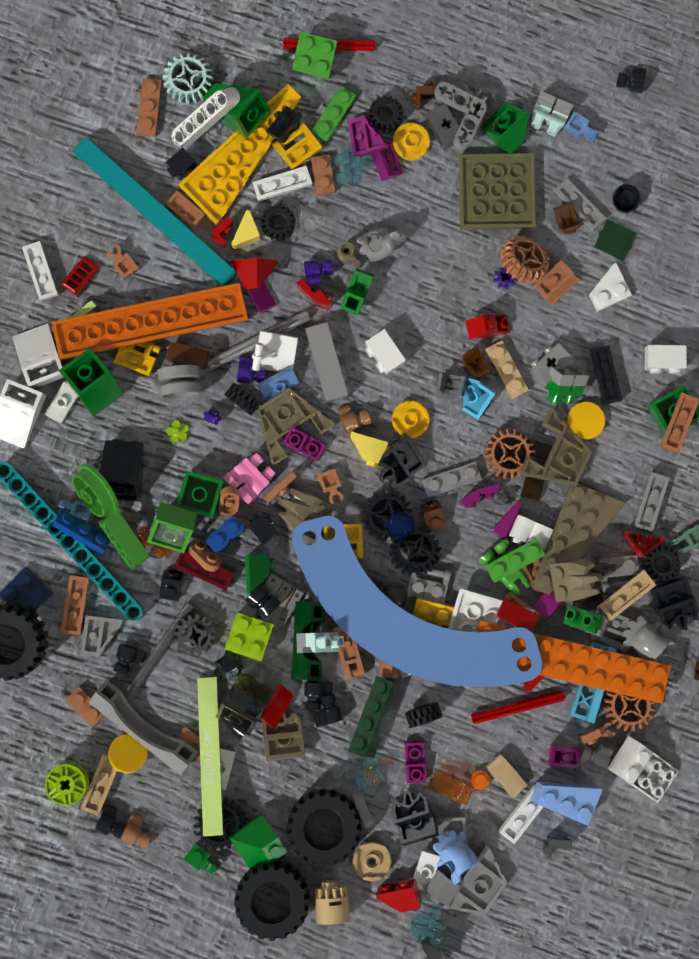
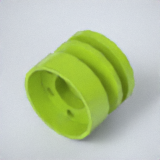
M66 762L56 766L49 772L45 780V790L52 802L58 805L69 806L86 796L91 784V778L83 765L77 762ZM69 780L70 787L65 789L63 787L65 785L64 782Z

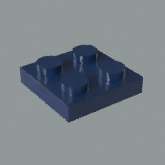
M24 567L0 592V597L9 605L15 603L20 604V607L27 606L30 608V612L33 613L54 593L27 567Z

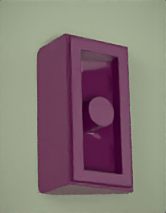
M391 139L384 140L388 145L387 149L372 153L381 181H386L403 174Z
M264 282L259 288L247 289L259 314L277 306Z

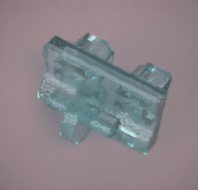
M348 148L342 149L343 153L334 156L336 166H344L345 172L337 173V182L339 184H349L352 187L357 186L356 176L362 175L361 170L366 168V163L360 162V156L354 157L353 152H350Z
M430 912L429 917L421 916V919L412 917L411 940L421 942L424 935L430 937L429 944L439 947L441 941L446 938L447 925L440 924L441 920L434 919L433 912Z

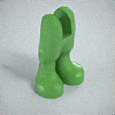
M504 538L492 547L499 557L509 553L508 539ZM489 549L477 560L483 565L497 558L493 551ZM522 568L500 580L516 596L520 595L521 592L517 585L514 584V581L519 579L526 588L531 586Z

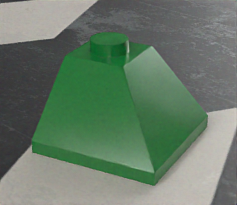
M506 102L480 126V129L500 149L511 154L524 142L529 114Z
M269 554L245 555L246 593L248 595L271 575V570H274V559H270Z
M262 814L229 836L248 868L261 864H271L287 853L280 839Z

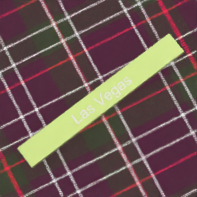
M217 677L197 678L203 836L223 835Z

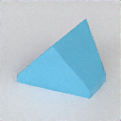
M467 377L462 410L479 420L496 391L480 381Z

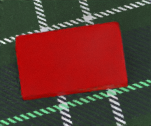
M505 597L495 614L504 621L516 627L526 628L531 632L539 615Z
M282 684L278 685L261 715L262 722L272 728L277 727L293 698V694Z

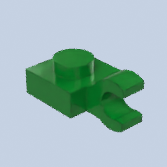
M198 843L193 845L184 858L185 861L198 871L204 867L213 875L219 868L208 859L211 853Z

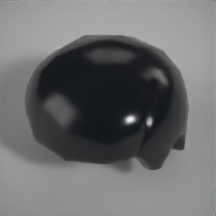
M630 184L620 185L612 195V204L616 210L622 213L636 210L641 202L639 190L636 186Z

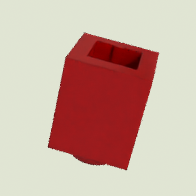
M506 314L480 315L465 321L469 339H484L510 333Z
M402 879L398 883L393 884L384 883L378 887L376 893L378 900L401 913L417 910L421 907L422 898L416 879Z

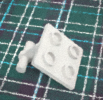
M261 330L259 342L256 343L255 353L252 354V370L259 371L260 368H265L266 370L280 372L290 366L293 369L298 337Z

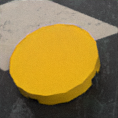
M408 122L396 129L393 136V147L399 157L414 161L423 157L429 149L430 137L428 131L422 125Z
M402 402L394 409L392 414V426L395 432L400 436L407 433L410 439L421 436L429 425V413L419 402Z
M582 402L576 404L569 411L567 425L573 434H576L580 439L590 440L602 432L605 426V416L598 405L592 402Z
M129 734L115 738L108 750V758L112 767L118 772L125 774L140 770L145 764L148 755L147 749Z

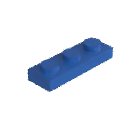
M62 508L52 524L55 528L101 555L106 551L110 542L105 534Z

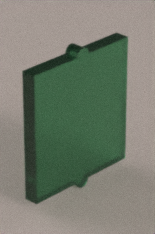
M607 219L602 231L598 233L599 237L594 248L624 261L629 249H632V243L637 233Z

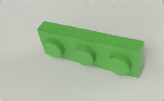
M340 85L311 133L327 144L356 99V94Z
M537 538L488 563L485 567L495 583L545 556V553Z

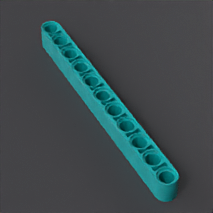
M84 137L72 149L73 153L218 284L224 286L236 274L232 267L87 137Z
M0 462V480L129 620L138 621L142 619L144 609L140 603L86 545L75 539L72 546L68 547L65 541L69 535L62 531L55 533L52 528L57 513L13 465L7 462ZM8 466L10 469L9 474L2 476V468ZM21 480L22 488L15 490L14 483ZM34 494L35 502L28 504L27 497ZM43 508L48 510L46 518L40 517V511ZM82 550L87 552V558L84 561L78 558V554ZM95 564L100 566V572L97 575H93L91 572V568ZM110 578L113 581V587L106 589L104 582ZM123 592L126 595V601L120 604L117 601V596ZM133 607H137L140 612L136 618L130 615V610Z

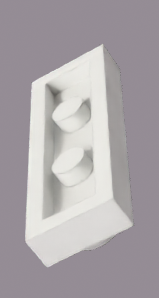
M307 166L252 182L258 202L312 185Z
M38 241L23 246L22 249L39 300L44 301L59 296L41 242Z
M535 785L532 786L498 830L499 833L513 844L516 843L543 808L530 801Z

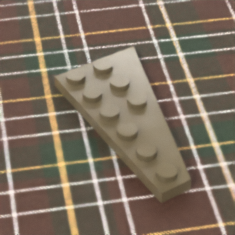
M580 484L570 485L552 535L546 546L545 556L542 557L531 588L549 595L554 590L549 564L579 559L623 507L625 502Z

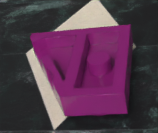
M363 115L348 120L353 156L355 158L388 148L387 143L367 116Z

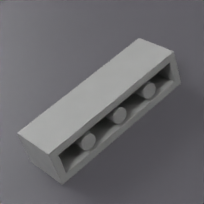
M326 322L305 328L326 404L348 398V392H351L348 381L344 382L342 374L346 373L343 363L338 361L337 356H340L338 345L333 344L332 338H335L333 327H329Z

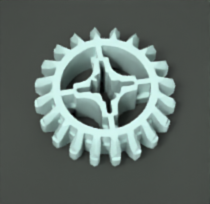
M189 52L187 57H184L183 54H180V59L173 57L174 63L168 62L169 68L164 69L166 75H163V80L166 81L164 87L168 88L167 93L172 94L174 100L178 98L180 103L184 99H186V104H189L191 99H193L194 103H197L196 98L198 97L203 100V94H206L208 89L213 87L210 83L214 81V77L211 76L213 70L209 69L210 64L208 62L204 63L205 59L203 57L198 60L197 54L192 58ZM188 66L196 67V68H198L200 71H198V70H190V69L188 68ZM182 68V73L174 78L176 72ZM186 72L188 73V76H190L191 78V85H189V82L186 80ZM200 79H203L201 85L198 88L194 89L195 84L199 82ZM176 86H179V87H182V86L187 87L189 91L181 90V89L177 88Z

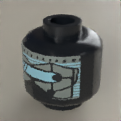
M227 653L215 661L216 669L213 672L219 680L223 679L226 682H230L241 675L243 664L236 654Z

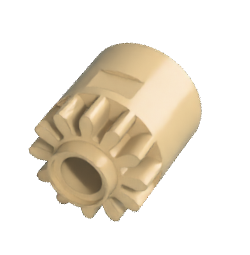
M327 880L321 882L322 886L314 887L317 924L331 925L350 921L347 885L339 884V880Z

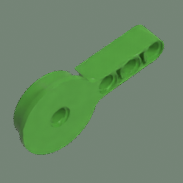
M84 463L79 466L78 473L72 476V484L78 497L94 515L98 517L105 516L98 524L127 566L135 569L149 558L147 551L121 515L117 498L106 479L89 464Z

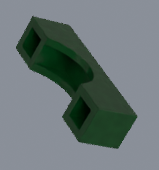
M295 601L291 679L321 681L322 660L315 653H297L296 636L298 633H314L317 627L325 622V609L320 602Z
M376 676L349 750L366 757H375L381 741L379 731L382 719L388 708L395 703L401 688L400 684Z

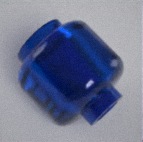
M394 511L390 517L386 518L385 529H389L391 536L407 538L409 534L413 533L414 518L409 513Z

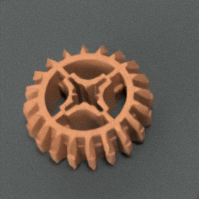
M517 235L508 239L502 246L499 261L503 263L502 268L507 270L506 274L510 273L512 275L511 279L516 278L518 282L523 281L524 284H533L540 281L546 275L550 265L548 263L550 258L546 256L547 251L542 249L543 246L537 244L538 240L533 241L532 237L526 238L525 235L521 237Z
M506 428L505 435L499 430V437L495 434L491 436L494 442L487 440V444L491 447L484 448L485 451L489 452V454L484 455V458H490L485 463L486 466L493 465L489 471L493 472L497 469L498 471L495 476L498 477L500 473H503L502 479L504 480L507 478V474H509L510 480L514 479V474L521 478V475L518 473L523 463L519 461L520 459L517 455L521 447H523L525 453L524 460L530 458L535 461V458L530 456V454H534L536 451L529 450L534 445L533 442L527 444L526 441L530 437L521 438L524 434L523 431L516 435L517 429H513L512 434H510L509 428ZM512 439L518 443L514 446H508L502 440ZM496 445L500 447L499 449L502 452V457L498 461H496L494 456ZM516 448L513 454L514 458L510 456L503 460V458L507 454L505 450L509 452ZM505 462H511L518 468L506 469L501 465Z
M607 691L605 693L607 696H610V699H603V702L609 703V706H604L603 710H610L605 716L606 718L613 717L610 723L614 724L617 722V729H620L623 725V731H627L630 726L631 731L634 732L636 730L635 725L639 729H643L641 722L648 725L649 722L646 718L653 719L654 716L649 714V712L656 711V708L651 707V704L656 702L644 700V710L641 713L638 708V703L641 699L635 697L628 698L626 695ZM617 697L621 702L618 713L615 711V700ZM625 700H627L628 702H631L633 700V703L631 705L634 710H631L629 708L626 710V707L628 705ZM630 712L637 717L633 721L621 719L623 715Z

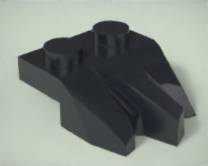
M407 433L390 443L378 463L380 467H385L378 473V478L380 482L392 478L390 485L393 489L410 481L413 478V474L427 466Z
M686 576L655 586L649 590L654 607L662 623L669 629L673 628L674 623L677 622L681 630H688V618L691 617L693 620H699L698 606Z
M404 791L402 803L398 800H393L394 824L398 826L401 845L407 846L439 835L435 813L421 792L417 794L415 799L413 793Z

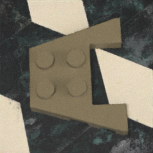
M290 388L282 391L257 408L273 467L288 458L277 440L288 434L291 426L297 428L311 419L321 435L336 426L332 420L324 416Z
M551 408L548 410L542 425L556 432L558 436L544 466L530 458H526L518 474L575 486L579 482L592 451L576 434H573L568 428L567 423L564 420L562 421L556 415L557 412Z

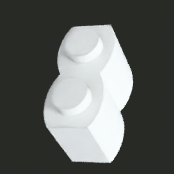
M517 515L508 536L511 537V542L520 546L522 543H527L537 538L541 548L545 551L553 529Z

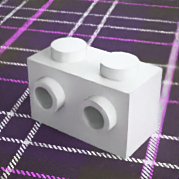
M385 329L365 342L366 348L364 349L370 358L374 357L377 361L375 365L380 373L384 372L387 376L405 364L406 359Z
M648 345L645 347V371H650L651 374H661L662 371H669V374H681V371L687 368L686 345Z

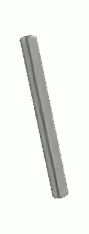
M303 311L266 331L284 334L310 321V315L307 311ZM260 334L207 360L210 370H214L255 349L256 343L259 342Z

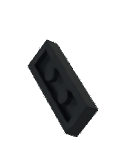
M610 345L591 349L590 353L602 405L621 402L622 397Z

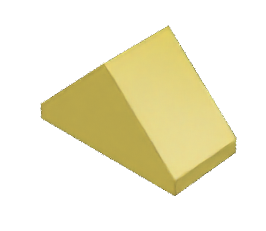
M246 210L231 243L232 248L235 250L261 240L251 212Z

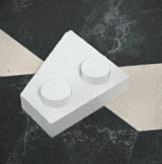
M617 263L611 266L589 294L596 312L632 296Z

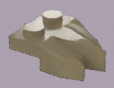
M290 488L289 493L292 495L290 499L279 497L278 503L285 508V511L279 512L277 515L281 523L295 529L304 521L327 516L332 506L307 492ZM307 531L304 533L307 537L315 540L316 534L314 532Z
M584 558L549 564L556 602L575 601L601 593L594 584L604 578L601 573H593L591 571L595 566L594 562Z
M295 712L289 718H286L284 713L276 728L263 723V738L267 762L306 757L301 719Z

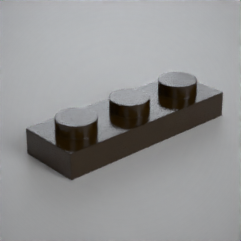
M535 441L533 450L536 453L531 456L535 458V462L544 466L553 446ZM525 476L520 497L539 501L545 480Z

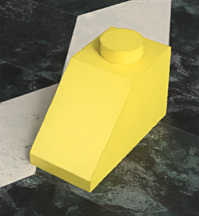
M351 431L350 438L362 460L366 462L367 466L377 468L388 442Z

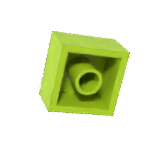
M237 612L225 650L262 662L274 624Z

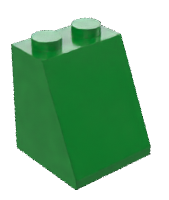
M215 83L203 97L206 101L216 91L231 87L236 88L240 94L238 104L219 121L247 139L271 112L261 91L257 88Z
M88 348L59 370L93 417L124 395L111 372L91 348Z

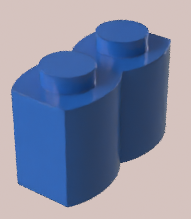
M235 516L231 517L223 523L221 529L209 535L206 543L215 553H220L229 546L231 540H235L243 534L245 527Z

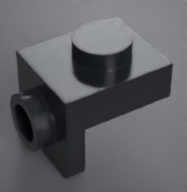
M176 569L164 570L161 578L160 599L179 601L183 572Z

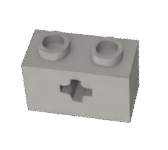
M559 343L555 346L551 344L544 351L546 355L542 359L538 357L531 364L533 368L529 372L544 387L551 382L552 376L549 375L551 367L565 368L574 360ZM553 361V366L548 367V362Z

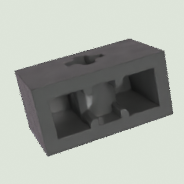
M445 103L425 115V121L443 151L454 146L453 139L460 126V123L457 124L454 119L455 113L451 107L448 108ZM443 124H445L446 126L449 125V129H447V127H442Z

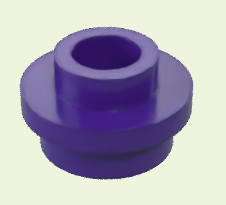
M212 409L203 413L205 415L203 420L218 425L222 417L219 416V412Z

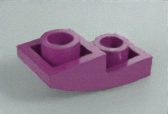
M291 426L283 441L285 445L297 452H302L315 461H319L327 446L326 443L294 426Z
M498 485L487 486L468 494L460 500V505H465V508L476 507V503H480V495H483V498H493L494 494L499 492Z
M553 590L549 595L544 593L533 608L549 620L559 606L564 605L566 601L556 602Z
M424 740L404 741L407 783L426 782Z

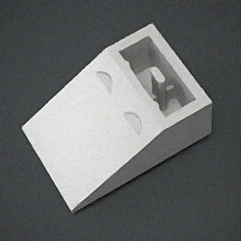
M48 323L12 336L21 369L29 388L36 389L64 378L59 372L64 367V364L59 358L57 345Z
M7 379L0 394V439L25 449L47 396L40 391Z
M629 736L607 768L656 803H659L679 772L650 749Z

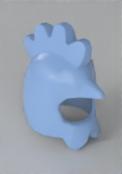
M454 830L448 832L447 837L444 834L439 835V843H435L433 849L440 856L437 868L447 865L452 873V882L454 885H458L461 881V875L476 865L478 860L470 846L464 842L466 839L465 833L460 832L457 835Z

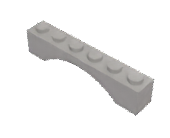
M107 679L89 701V704L179 775L183 773L198 753L197 750L184 740L169 736L147 723L131 707L122 691Z

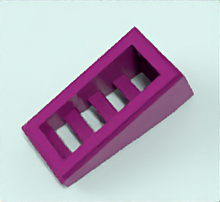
M519 501L515 503L494 526L491 533L503 539L506 538L522 503Z

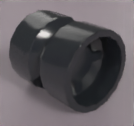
M262 583L245 601L251 608H257L256 613L265 620L281 602L274 595L270 596V590Z

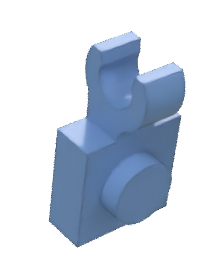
M575 111L563 128L577 138H580L583 134L592 143L598 134L597 131L588 127L590 121Z
M61 500L58 505L60 507L58 512L62 508L86 524L92 515V512L80 501H75L74 504Z

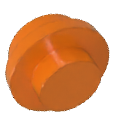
M478 770L471 775L470 781L475 789L484 790L490 784V777L485 771Z

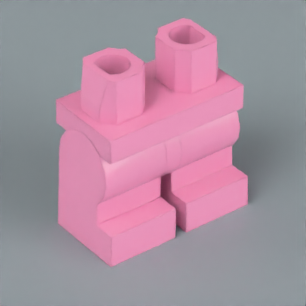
M257 453L249 459L245 458L223 477L230 486L237 489L240 488V497L248 505L271 484L270 481L276 475L269 466L262 473L257 469L264 461Z

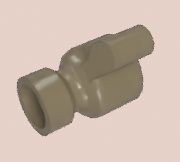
M350 242L342 243L337 251L338 260L342 264H352L354 269H360L361 262L355 258L356 250Z

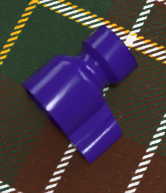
M331 259L324 260L322 263L318 260L304 261V270L308 284L321 283L322 274H333Z
M240 355L237 382L251 383L255 380L257 383L264 381L265 368H260L259 371L252 370V357Z

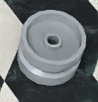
M177 365L157 370L158 380L165 383L159 387L160 398L180 399L202 394L201 384L194 381L200 377L199 366Z

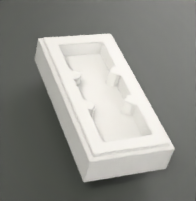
M66 382L62 383L45 412L46 416L60 424L64 422L78 398L69 384Z
M220 748L221 788L226 790L236 752Z
M423 848L413 879H416L420 890L426 891L425 888L436 874L440 856L438 853Z

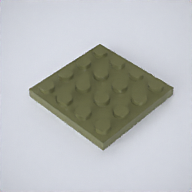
M534 153L458 155L460 230L536 228Z

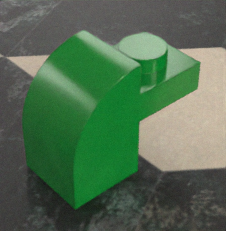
M358 268L355 269L340 309L355 315L360 313L374 274Z

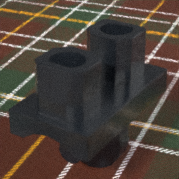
M288 106L282 112L277 111L274 114L276 119L266 130L268 135L282 143L287 141L288 133L300 125L299 120L302 117L300 112H296Z

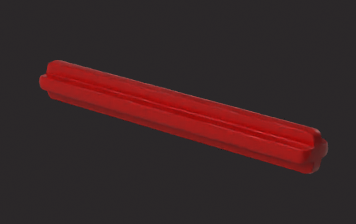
M284 38L283 49L296 50L299 38ZM332 39L338 41L336 51H375V40Z
M563 691L553 692L471 714V720L473 724H478L562 702L565 700Z

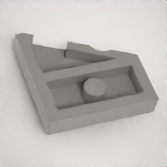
M86 615L80 654L101 656L124 620Z

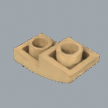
M501 754L497 755L486 766L495 780L502 785L512 798H515L527 786L521 776Z

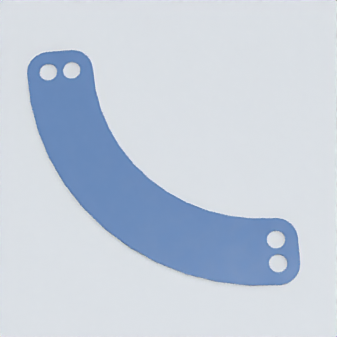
M323 516L304 521L294 529L292 542L300 567L325 611L357 644L383 662L411 675L453 686H506L531 681L539 675L542 669V660L536 638L528 629L516 627L491 632H468L448 629L426 622L393 603L371 581L358 562L350 545L345 527L339 519L333 516ZM326 526H331L335 530V537L329 541L324 540L321 536V531ZM312 531L316 534L317 539L313 545H306L303 542L302 536L305 532ZM523 638L526 641V649L522 652L514 651L512 648L514 639ZM528 657L531 660L532 665L528 671L518 669L517 661L519 658Z

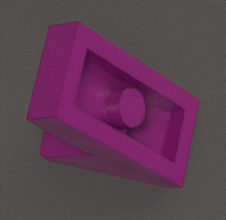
M550 745L548 766L579 769L581 749Z

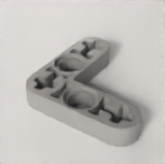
M441 82L436 86L434 92L436 99L465 113L453 139L455 148L465 150L469 147L485 114L486 103L447 82ZM443 88L446 89L444 95L440 94ZM452 92H453L454 95H453L452 100H451V99H449V98H450V96H451V94H452ZM462 96L465 99V103L458 104L455 98ZM479 105L480 110L476 116L472 115L475 107ZM465 121H473L475 127L473 129L467 128ZM466 133L467 136L464 140L465 142L463 144H460V139L462 138L463 134Z

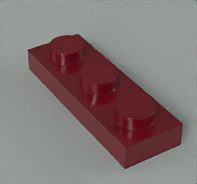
M187 551L184 553L180 552L174 565L175 568L226 591L235 574L222 567H219L214 572L207 571Z

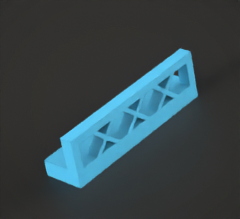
M591 642L590 647H598L615 653L617 650L616 648ZM579 684L570 716L595 723L604 690L592 687V695L585 698L582 693L584 685ZM582 702L588 708L585 716L575 713L577 705Z

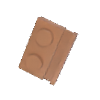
M561 260L533 287L553 306L580 279Z

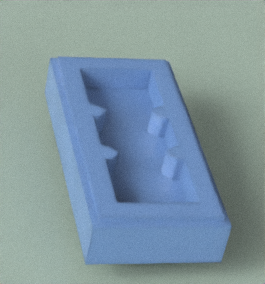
M290 366L257 385L267 401L287 388L297 385L299 381Z

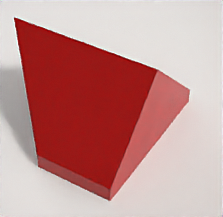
M264 258L231 261L246 289L259 288L278 264V261L275 259Z
M624 531L622 534L638 558L646 556L664 542V538L661 537L653 538V536L639 533L632 534L630 531Z

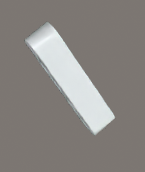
M231 87L216 91L172 131L173 142L180 146L196 141L238 104L240 100L238 90Z

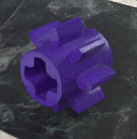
M502 267L500 272H494L497 278H494L493 282H497V289L505 287L507 291L508 285L514 286L515 282L511 279L512 275L510 273L506 274L507 270ZM504 275L508 276L507 280H501Z

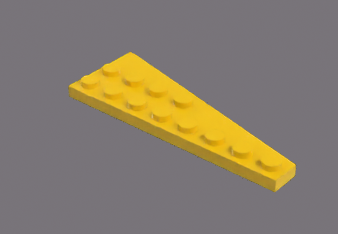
M289 84L267 102L271 112L247 139L235 132L178 184L216 226L221 222L275 140L274 137L266 132L276 119L274 114L277 111L282 112L286 106L294 110L300 102L301 96Z

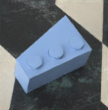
M536 782L530 801L588 826L603 789L596 785Z

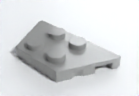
M487 844L477 856L478 863L464 874L458 883L461 886L448 906L442 905L443 908L485 916L504 890L508 882Z

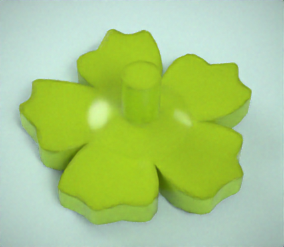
M174 420L171 423L172 427H167L166 429L167 435L171 436L170 441L172 443L179 442V439L184 442L188 436L185 433L189 431L188 425L182 423L180 426V421Z

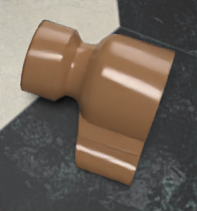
M348 405L337 409L346 434L359 430L361 425L371 424V419L366 409L360 411L359 414H355Z
M132 813L120 840L132 845L139 843L140 847L146 849L152 834L141 831L143 817Z

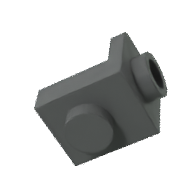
M440 372L439 377L436 379V390L442 394L464 396L468 378Z
M556 834V838L547 837L546 842H543V854H545L547 859H552V847L572 849V840L567 838V835Z

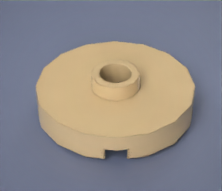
M364 842L354 852V870L364 880H380L386 876L391 868L390 852L380 842ZM369 858H375L376 862L374 864H370L368 862Z

